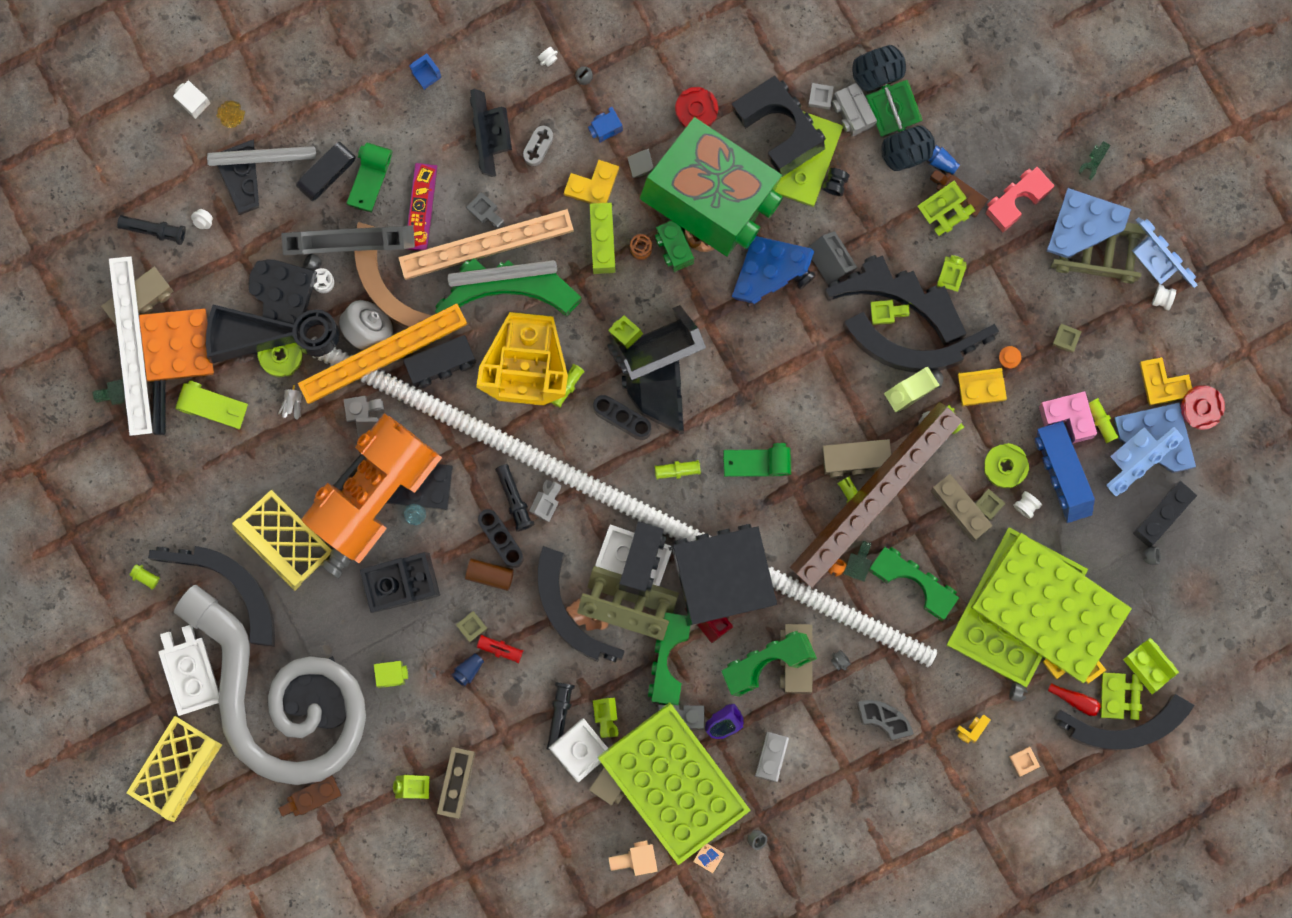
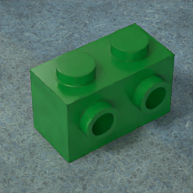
M669 221L656 227L657 234L654 235L659 247H663L665 251L663 258L666 265L672 267L673 272L694 264L693 254L678 224Z

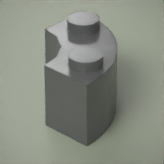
M874 700L856 703L862 725L879 727L886 733L889 741L914 734L908 720L900 711L892 706Z

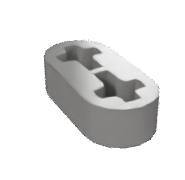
M539 126L531 136L523 152L524 160L528 165L537 166L543 161L553 142V132L549 127ZM544 132H547V137L549 139H544L541 145L538 144L540 141V136L538 134H544ZM538 148V159L533 158V160H530L528 153H533Z

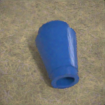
M935 145L933 156L928 160L929 164L953 175L960 164L942 146Z

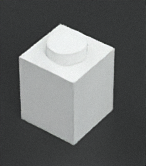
M189 80L185 84L179 85L173 95L177 103L195 119L210 105L208 98Z

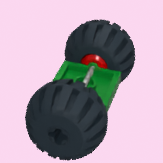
M887 45L855 58L852 73L855 82L864 91H872L882 87L881 90L866 95L877 120L876 125L880 136L882 137L895 131L899 132L883 140L881 151L886 165L893 171H901L930 160L935 149V139L931 132L921 125L906 130V127L923 120L908 80L890 85L905 76L906 61L902 52L896 46Z

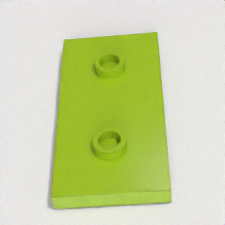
M809 114L814 122L812 124L816 130L820 129L826 138L824 140L825 150L781 177L775 191L786 198L814 207L843 125Z

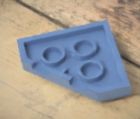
M1068 188L1047 252L1069 258L1084 249H1088L1109 237L1123 232L1131 209Z
M1179 403L1114 418L1118 439L1123 443L1128 442L1144 427L1156 441L1175 427L1184 439L1176 448L1163 456L1162 460L1158 463L1172 473L1196 467Z

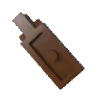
M935 170L930 176V180L938 185L936 188L938 191L955 180L967 198L960 205L965 208L971 204L975 209V212L970 215L973 218L977 217L989 200L948 172L944 175L940 171Z
M333 775L292 794L287 798L289 803L278 809L283 817L292 812L296 817L341 797L342 794Z

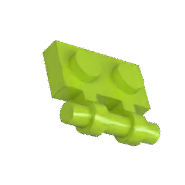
M955 180L918 205V208L929 224L935 220H938L941 224L934 229L938 236L945 232H950L953 230V226L960 221H966L969 219V215L975 212L971 204L965 208L960 205L967 198ZM954 208L957 214L947 220L944 214Z
M1102 673L1100 718L1124 719V711H1131L1130 720H1139V714L1142 711L1140 691H1143V684H1141L1140 679L1135 674L1132 675V683H1125L1126 674ZM1125 690L1131 691V703H1125Z

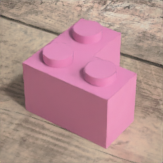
M1085 392L1042 402L1039 406L1044 427L1063 421L1067 425L1072 444L1092 439L1097 435Z

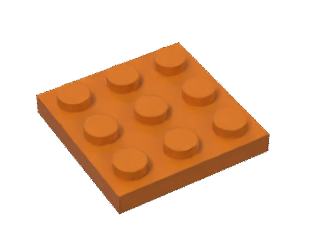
M206 309L139 315L147 382L214 374L213 364L207 358Z

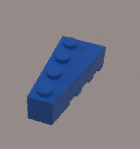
M1061 421L1039 428L1035 444L1037 449L1042 451L1043 464L1045 469L1049 471L1051 484L1058 496L1066 522L1070 523L1091 516L1093 514L1095 498L1064 422Z

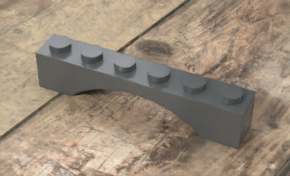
M413 225L281 233L283 255L415 248Z

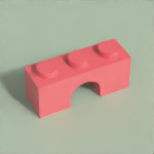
M1038 167L1034 170L1030 168L1020 176L1021 181L1016 185L1011 183L1004 190L1005 194L1000 199L996 196L987 204L989 208L985 214L1002 232H1005L1018 221L1022 215L1015 206V199L1027 197L1036 205L1053 190L1055 185Z

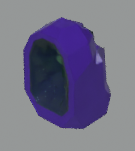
M735 704L726 705L723 709L714 713L713 717L706 722V733L711 738L723 739L738 732L743 728L744 718L741 711Z

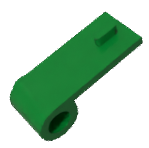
M368 142L365 146L361 145L358 152L361 166L347 201L348 206L372 213L391 161V149Z
M775 443L772 448L767 450H723L724 477L791 475V449L786 447V443Z

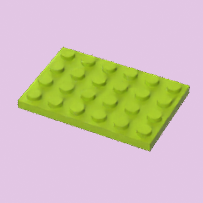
M1008 527L946 646L1027 688L1042 656L971 608L1019 535V532ZM1036 542L1084 576L1086 575L1087 568Z
M1019 533L971 607L1080 683H1085L1132 610L1131 607L1023 533Z
M668 703L597 757L678 865L751 811L671 703Z

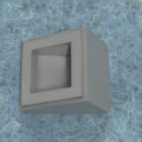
M649 149L627 157L633 178L648 175L654 169Z
M357 417L358 437L360 438L362 434L371 430L379 419L377 417Z

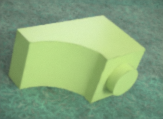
M925 367L913 376L895 385L885 392L884 395L895 412L908 408L940 385L930 369Z

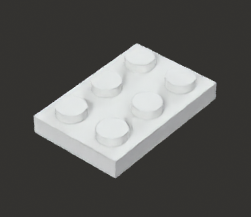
M610 524L595 566L622 574L635 533ZM665 544L663 550H658L657 557H660L657 571L652 570L651 578H654L653 585L660 586L672 552L668 548L671 547L670 545Z

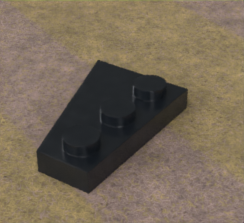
M254 139L221 152L254 150ZM256 163L217 165L238 215L259 208Z

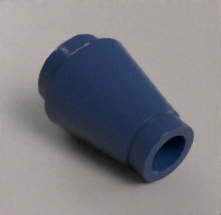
M474 653L454 668L452 677L463 687L471 684L484 663L483 659Z

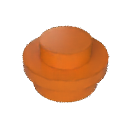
M1013 346L1005 347L999 354V361L1005 368H1015L1021 362V353Z

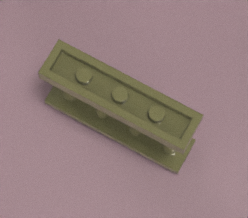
M1126 223L1123 232L1107 238L1103 267L1090 265L1092 247L1083 250L1081 263L1068 261L1069 258L1060 256L1059 260L1054 259L1052 261L1051 268L1056 269V272L1059 273L1073 271L1118 278L1123 283L1132 284L1135 281L1138 282L1142 273L1134 272L1136 255L1132 250L1137 246L1138 241L1144 239L1147 234L1139 224ZM1119 236H1126L1129 240L1125 270L1112 268L1115 242Z
M594 566L587 587L593 590L591 595L582 594L577 613L663 641L669 623L668 620L663 618L665 613L674 612L679 593L657 585H652L651 592L646 590L645 597L619 590L622 574ZM601 592L614 596L612 602L599 599ZM622 599L635 603L634 608L630 609L621 606ZM646 606L657 610L655 616L643 613V607Z

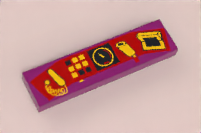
M415 163L408 225H413L415 248H408L406 250L423 251L428 249L437 165Z

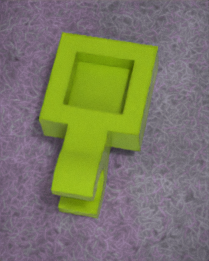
M893 300L871 302L872 325L895 323L894 317H908L910 314L909 305L893 306Z
M615 698L594 700L595 723H600L601 738L617 737L618 728L613 723V721L617 720Z

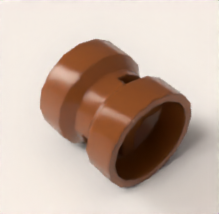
M638 234L631 239L630 252L635 259L645 260L651 255L652 242L648 236Z

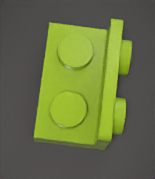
M1151 638L1143 642L1123 659L1151 694H1154L1179 673L1174 664Z

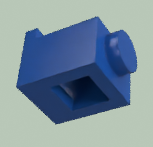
M613 107L608 108V114L601 113L593 119L594 121L591 122V125L588 126L592 138L597 137L599 143L623 131V125Z

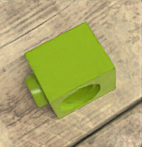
M395 661L374 664L376 687L384 688L405 685V679H408L407 665L403 666V662Z

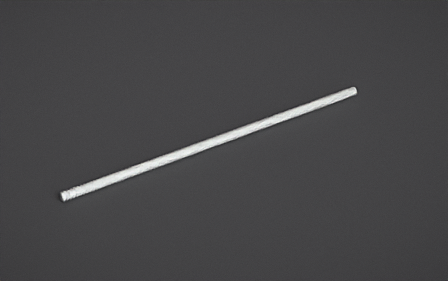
M335 347L330 353L318 357V360H324L325 364L330 363V366H333L353 355L348 356L347 352L342 353L341 349L336 350ZM378 369L360 378L361 382L364 383L366 381L367 385H373V388H379L381 392L386 391L385 394H392L393 398L398 397L399 401L403 400L405 404L409 403L411 407L415 406L416 410L421 409L422 413L427 412L428 416L432 417L433 415L435 416L434 419H441L442 423L447 422L448 426L453 425L454 429L459 428L460 432L465 431L466 435L471 434L472 438L477 437L478 441L483 440L484 444L489 443L490 447L493 448L495 446L496 450L499 451L501 449L502 453L505 454L507 452L510 457L513 455L514 459H520L521 463L526 462L527 466L532 465L533 469L538 468L539 472L544 471L545 475L548 476L550 474L552 475L551 478L554 479L556 477L559 482L564 481L565 485L570 484L571 488L576 487L577 491L582 490L583 494L588 493L589 497L594 496L595 500L600 499L601 503L604 504L606 502L607 506L610 507L612 505L614 506L613 509H620L619 512L621 513L624 511L627 516L631 515L632 519L637 518L639 522L643 521L646 524L663 528V534H669L670 538L675 537V540L687 538L688 542L696 540L695 536L705 534L704 532L699 533L698 529L693 530L692 526H686V523H680L679 519L677 521L674 520L673 516L671 518L668 517L667 513L662 514L661 510L656 511L655 507L650 508L649 504L644 505L643 501L638 502L637 498H630L631 495L629 494L627 496L624 495L625 492L623 491L621 493L618 492L617 488L615 490L612 489L611 485L606 486L605 482L600 483L599 479L594 480L593 476L588 477L587 473L582 474L579 469L576 471L573 466L570 468L569 464H563L561 460L557 461L556 457L551 458L550 454L545 455L544 451L539 452L538 448L533 449L532 445L527 446L524 441L522 443L519 442L520 439L518 438L516 440L513 439L514 436L512 435L507 436L506 432L501 433L500 429L495 430L494 426L489 427L488 423L483 424L482 420L477 421L476 417L471 418L470 414L465 415L462 410L459 412L456 407L453 409L450 404L447 406L446 402H440V399H434L432 395L428 396L427 392L422 393L421 389L416 390L415 386L410 387L409 383L404 384L403 380L398 381L397 377L392 378L389 373L386 375L383 370L379 371ZM772 566L769 568L773 587L776 588L775 591L780 590L782 591L781 594L784 595L786 593L789 598L792 596L795 601L798 599L801 604L806 603L807 607L812 606L813 610L818 609L819 613L822 614L824 612L826 613L825 616L828 617L830 615L832 616L831 619L834 620L836 618L839 623L841 621L844 622L845 626L849 625L851 629H857L858 633L860 631L863 632L864 636L866 634L869 635L870 639L875 638L876 642L881 641L882 645L887 644L888 648H895L894 651L896 652L898 650L901 651L900 654L902 655L904 653L907 654L908 658L910 656L913 657L914 661L919 660L920 664L925 663L926 667L932 665L937 655V649L932 650L929 645L926 647L923 642L920 644L917 639L912 640L911 636L906 637L905 633L900 634L899 630L894 631L892 630L893 627L890 626L888 628L886 627L887 624L884 623L882 625L879 620L876 622L873 617L868 618L867 614L862 615L861 611L856 612L855 608L850 609L848 608L849 605L846 604L844 606L842 605L843 602L840 601L838 603L835 598L832 600L829 595L824 596L823 592L818 593L817 589L813 590L810 586H805L804 582L802 584L799 583L798 579L793 580L792 576L787 577L786 573L781 574L780 570H773L774 567Z

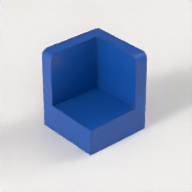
M427 53L409 65L412 75L423 89H426L441 78L440 70Z

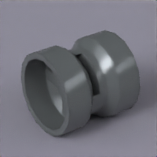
M334 548L330 553V561L324 560L321 566L339 579L342 575L341 568L348 567L352 561Z

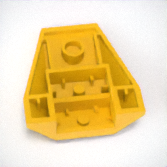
M509 312L479 366L477 388L498 401L545 405L565 397L568 374L554 318L552 316Z

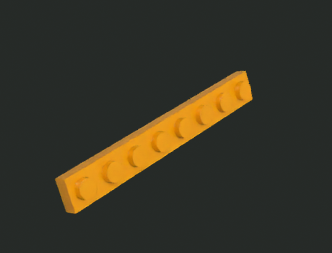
M455 304L299 382L298 385L307 403L310 404L468 324L458 304Z

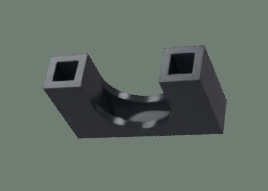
M774 75L734 101L732 108L733 113L745 129L772 113L787 115L794 121L796 127L791 137L768 152L770 163L783 177L825 150L824 140L826 138L820 129L816 130L812 125L814 122L807 112H802L798 99L795 96H790L786 83L783 80L779 81Z

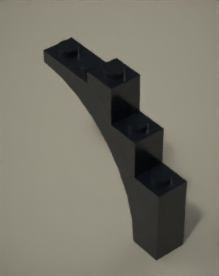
M873 255L864 260L865 263L861 267L862 274L855 272L849 275L846 281L841 283L839 280L827 285L828 288L824 293L828 301L844 296L863 294L881 296L895 300L903 305H909V308L922 316L936 331L944 346L964 338L967 334L945 286L940 288L938 285L927 289L926 294H924L914 270L909 273L907 270L896 274V278L893 279L883 255L880 257Z

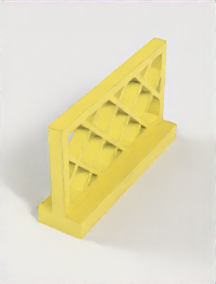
M272 490L241 518L232 523L233 530L294 591L301 586V583L324 560L330 557L332 551ZM272 498L278 504V511H264V504ZM252 515H262L261 526H251L246 520ZM264 515H278L277 527L264 526ZM280 515L290 516L293 519V527H280ZM264 530L277 531V542H267L264 539ZM280 531H293V542H279ZM295 531H305L309 535V542H295ZM279 546H293V558L282 557L279 554ZM295 546H309L308 558H295ZM311 546H319L326 553L321 558H311ZM295 561L308 562V570L302 576L295 570Z
M174 716L128 789L127 794L165 819L175 822L222 744L177 716ZM179 723L184 726L185 736L174 739L173 730ZM197 736L203 738L204 742L201 747L192 750L190 738ZM186 740L188 751L177 754L175 742ZM171 744L173 755L162 758L161 749L164 745ZM189 755L191 763L187 768L180 769L178 758ZM174 759L176 771L165 773L163 762ZM159 763L161 775L150 777L149 768L152 764ZM177 774L178 784L176 787L168 789L166 777ZM162 778L164 790L153 793L151 781ZM147 782L149 794L143 796L136 794L135 791L139 784ZM165 794L166 803L160 809L155 805L154 796Z

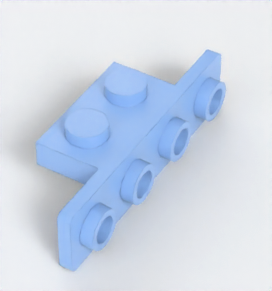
M1138 217L1135 221L1148 237L1136 246L1132 252L1157 282L1162 284L1178 271L1193 288L1198 286L1194 281L1196 276L1189 268L1185 270L1180 264L1183 262L1182 259L1175 252L1171 254L1166 248L1169 246L1167 241L1161 235L1159 237L1153 232L1155 227L1148 219L1144 221Z
M1144 427L1110 456L1123 471L1106 485L1115 496L1125 492L1135 480L1141 478L1149 468L1160 462L1163 456L1170 450L1176 448L1184 439L1183 436L1173 427L1156 441Z

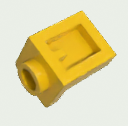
M982 715L980 719L975 717L969 726L972 730L971 732L959 725L955 730L959 733L957 737L967 744L970 741L975 743L991 719L985 715Z

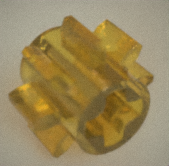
M229 100L218 107L216 117L221 118L223 126L234 128L237 124H241V121H244L245 111L241 110V105L238 102Z

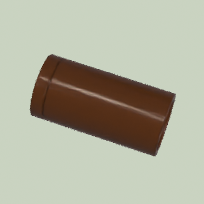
M471 558L465 580L509 591L514 569Z

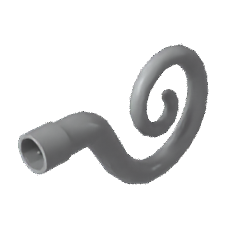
M197 585L189 588L178 602L174 613L195 629L199 628L221 645L222 669L219 708L223 733L235 757L257 775L274 782L292 785L320 782L340 771L354 755L361 741L366 721L365 700L357 680L345 667L328 658L309 656L295 659L282 667L272 680L268 694V708L274 726L286 737L304 738L314 732L321 721L322 710L316 703L309 705L307 718L300 724L292 723L284 713L283 696L285 689L292 680L301 675H323L332 680L341 690L345 703L346 720L343 731L334 746L327 753L313 760L292 762L267 754L254 742L247 727L244 699L249 667L250 643L246 630L233 614L220 606L218 601Z

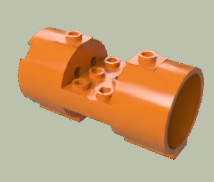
M385 413L373 428L368 430L367 433L362 434L357 441L355 448L367 459L359 464L356 474L345 482L342 491L328 483L321 487L315 495L316 498L313 500V505L301 519L308 528L325 542L359 564L387 529L375 516L401 484L415 493L442 459L437 452Z

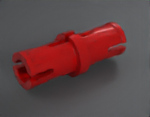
M481 635L477 644L478 649L480 648L495 654L497 658L501 656L518 664L524 651L505 644L503 640L499 642L484 635ZM491 645L509 651L510 653L491 647Z

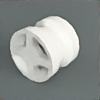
M323 268L315 270L317 275L313 286L314 289L319 293H328L334 287L332 274Z
M1159 284L1152 305L1163 306L1165 310L1169 311L1173 304L1176 290L1165 289L1163 285Z
M1025 491L1022 494V499L1013 506L1023 516L1031 519L1034 516L1033 512L1039 509L1042 504L1033 495Z

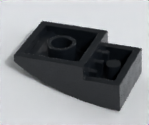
M428 552L360 569L370 613L440 596L431 556Z

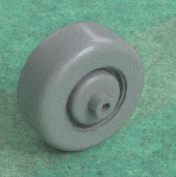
M364 300L354 301L340 316L339 325L344 337L360 350H365L393 335L391 320L371 302Z

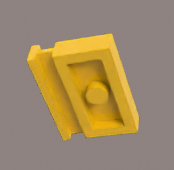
M1002 368L959 373L957 375L962 406L1007 400Z

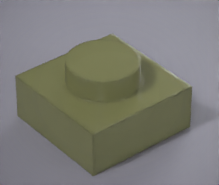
M1060 324L1052 345L1073 353L1082 331Z
M988 489L975 504L990 521L1004 506L1005 502Z
M474 611L456 624L470 643L487 630V627Z

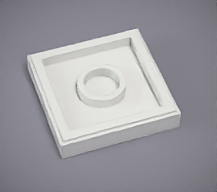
M582 718L554 742L549 749L575 781L580 782L601 763L597 757L606 751L608 747L585 719Z

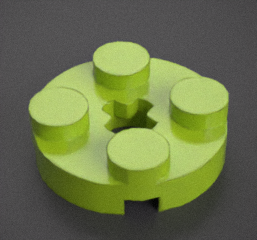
M296 342L258 352L260 365L268 374L275 377L293 375L300 367L303 353ZM283 349L286 357L279 361L274 354Z
M1008 443L992 448L984 460L985 476L993 485L1000 488L1010 489L1019 485L1026 478L1029 471V463L1025 452L1014 444ZM1008 460L1011 462L1012 470L1005 472L1002 470L1003 467L1000 463H1005Z

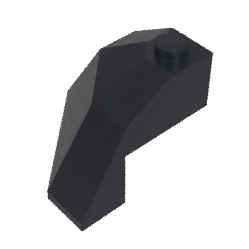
M679 360L634 380H631L628 374L622 376V388L627 389V395L642 416L677 434H684Z

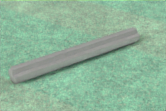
M314 146L214 152L207 154V163L209 166L309 160L316 158V149Z
M553 260L448 274V284L452 287L552 274L557 272V264Z

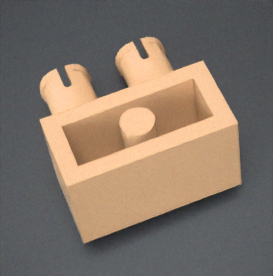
M647 841L634 843V848H630L628 854L609 857L611 871L631 867V869H634L635 876L658 872L653 844L648 845Z

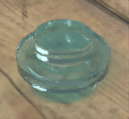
M411 504L405 508L404 517L409 524L419 525L426 518V510L420 505Z

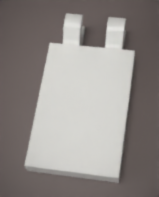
M191 625L182 627L186 643L174 646L171 632L160 634L165 650L159 651V655L178 716L219 703V689L203 638H195V632Z

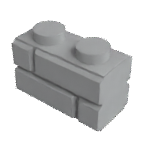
M857 83L834 93L832 106L836 113L840 112L843 118L841 120L843 128L846 132L849 131L851 136L860 134L876 125L877 120Z
M770 732L766 733L755 777L778 782L789 740L788 737Z

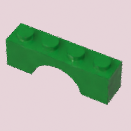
M884 547L869 569V572L886 584L897 578H908L915 581L921 587L925 596L924 610L940 621H943L959 599L956 596L957 592L948 585L943 587L937 583L938 578L927 572L924 574L918 570L920 566L912 560L905 561L900 557L901 553L893 547L889 549Z
M665 613L663 618L668 620L669 623L664 640H656L655 653H659L658 662L653 661L651 675L656 676L654 684L649 685L648 697L652 698V703L679 705L682 683L677 681L669 672L667 659L670 651L677 644L689 639L690 626H687L685 617L688 616Z
M798 631L791 632L785 636L786 639L780 642L773 641L767 644L766 649L760 652L756 650L746 655L747 658L742 661L735 660L728 663V667L721 671L731 695L740 697L758 688L760 673L771 661L781 659L790 667L799 668L817 659L807 634L798 633Z

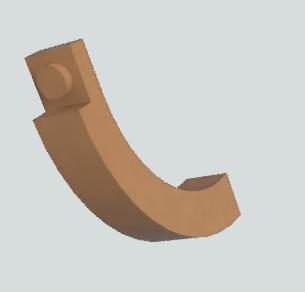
M360 222L357 225V228L374 227ZM377 250L354 251L359 277L367 294L389 319L407 329L432 316L413 310L391 294L379 273Z

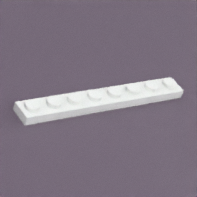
M132 257L109 259L129 433L130 436L149 434L153 432Z

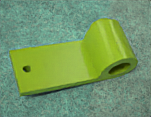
M189 381L188 384H183L176 410L189 415H198L236 429L241 428L248 404L202 389V385L197 382Z

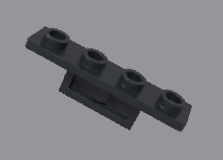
M472 89L470 90V104L473 108V126L476 129V147L479 151L480 160L478 165L482 174L495 177L493 155L512 150L507 109L501 106L487 110L485 92Z

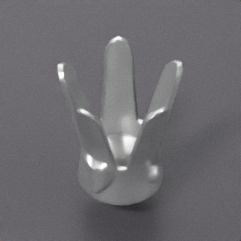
M293 385L292 390H284V401L278 412L280 414L283 409V418L287 414L292 413L293 405L295 419L301 417L300 403L302 392L295 390V385Z

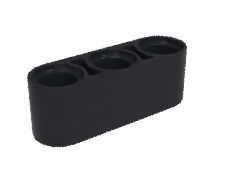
M341 142L336 143L299 179L296 187L311 201H315L353 164L356 156Z
M600 395L594 400V412L601 419L638 440L648 439L651 435V423L645 417L609 396ZM600 402H607L610 405L609 409L604 412L598 410L597 406ZM619 413H626L629 418L626 422L621 423L617 421L616 417ZM644 424L648 430L644 434H639L635 430L636 426Z
M491 509L483 510L478 516L480 527L504 563L510 568L520 567L524 561L522 551L498 515ZM487 515L495 518L494 523L490 526L483 524V518ZM500 533L507 536L504 544H497L495 542V537ZM511 552L519 554V559L515 563L507 560V556Z

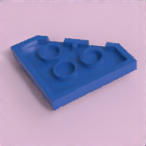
M756 236L749 246L732 297L740 301L757 303L767 293L775 292L788 284L787 281L797 275L805 274L810 266L814 251L811 248Z

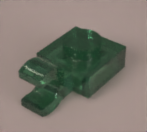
M1104 141L1100 147L1095 145L1089 157L1093 158L1092 161L1084 163L1078 173L1081 175L1084 169H1089L1091 174L1088 179L1092 180L1111 145Z
M123 379L108 382V389L92 392L96 403L110 399L112 405L126 402Z
M862 541L858 555L850 554L843 575L865 582L872 563L871 560L866 559L871 543Z

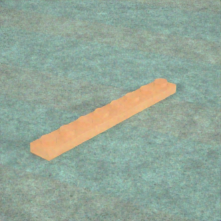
M568 209L398 258L404 279L407 280L463 264L467 260L471 261L473 258L477 260L571 233L574 230Z

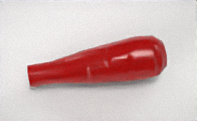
M1052 683L1048 689L1049 692L1057 695L1069 705L1088 716H1097L1101 707L1098 700L1085 694L1068 690Z

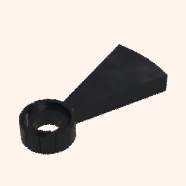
M213 304L206 329L207 358L213 364L295 342L306 355L321 357L330 353L339 342L340 331L332 316L319 309L304 312L296 319L294 324ZM312 326H324L325 331L320 338L315 340L307 338V331Z

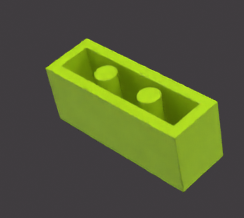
M612 203L590 204L593 273H616Z

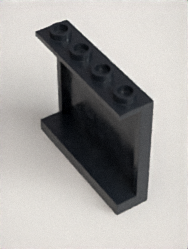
M681 305L672 308L677 321L642 335L628 349L622 344L618 346L611 335L608 336L610 341L607 344L608 350L624 375L628 374L630 379L634 380L706 348L699 328Z
M751 524L738 526V531L730 532V528L716 531L717 536L709 537V534L706 533L695 536L696 540L688 542L687 538L674 541L675 545L668 547L669 551L673 550L688 613V617H685L687 626L777 605L759 526L751 527Z

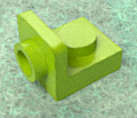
M951 255V257L946 256L937 285L940 287L945 286L947 289L958 292L966 269L964 259L955 255Z
M625 315L617 320L608 330L614 340L620 342L627 349L643 335L641 329Z
M396 776V780L393 783L395 798L429 799V776Z

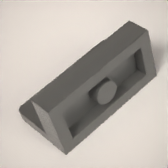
M835 231L822 235L807 247L814 251L812 260L827 284L838 280L846 274L852 273L858 268Z

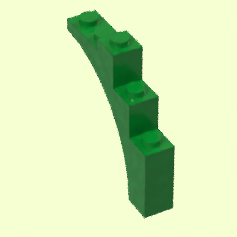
M473 258L471 261L467 260L459 270L461 272H468L486 268ZM507 260L505 264L501 262L496 268L514 266V264ZM556 273L453 286L451 289L452 294L447 299L442 298L435 306L437 308L435 314L455 304H458L459 308L471 301L486 296L510 294L538 299L554 307L567 317L582 302V299Z

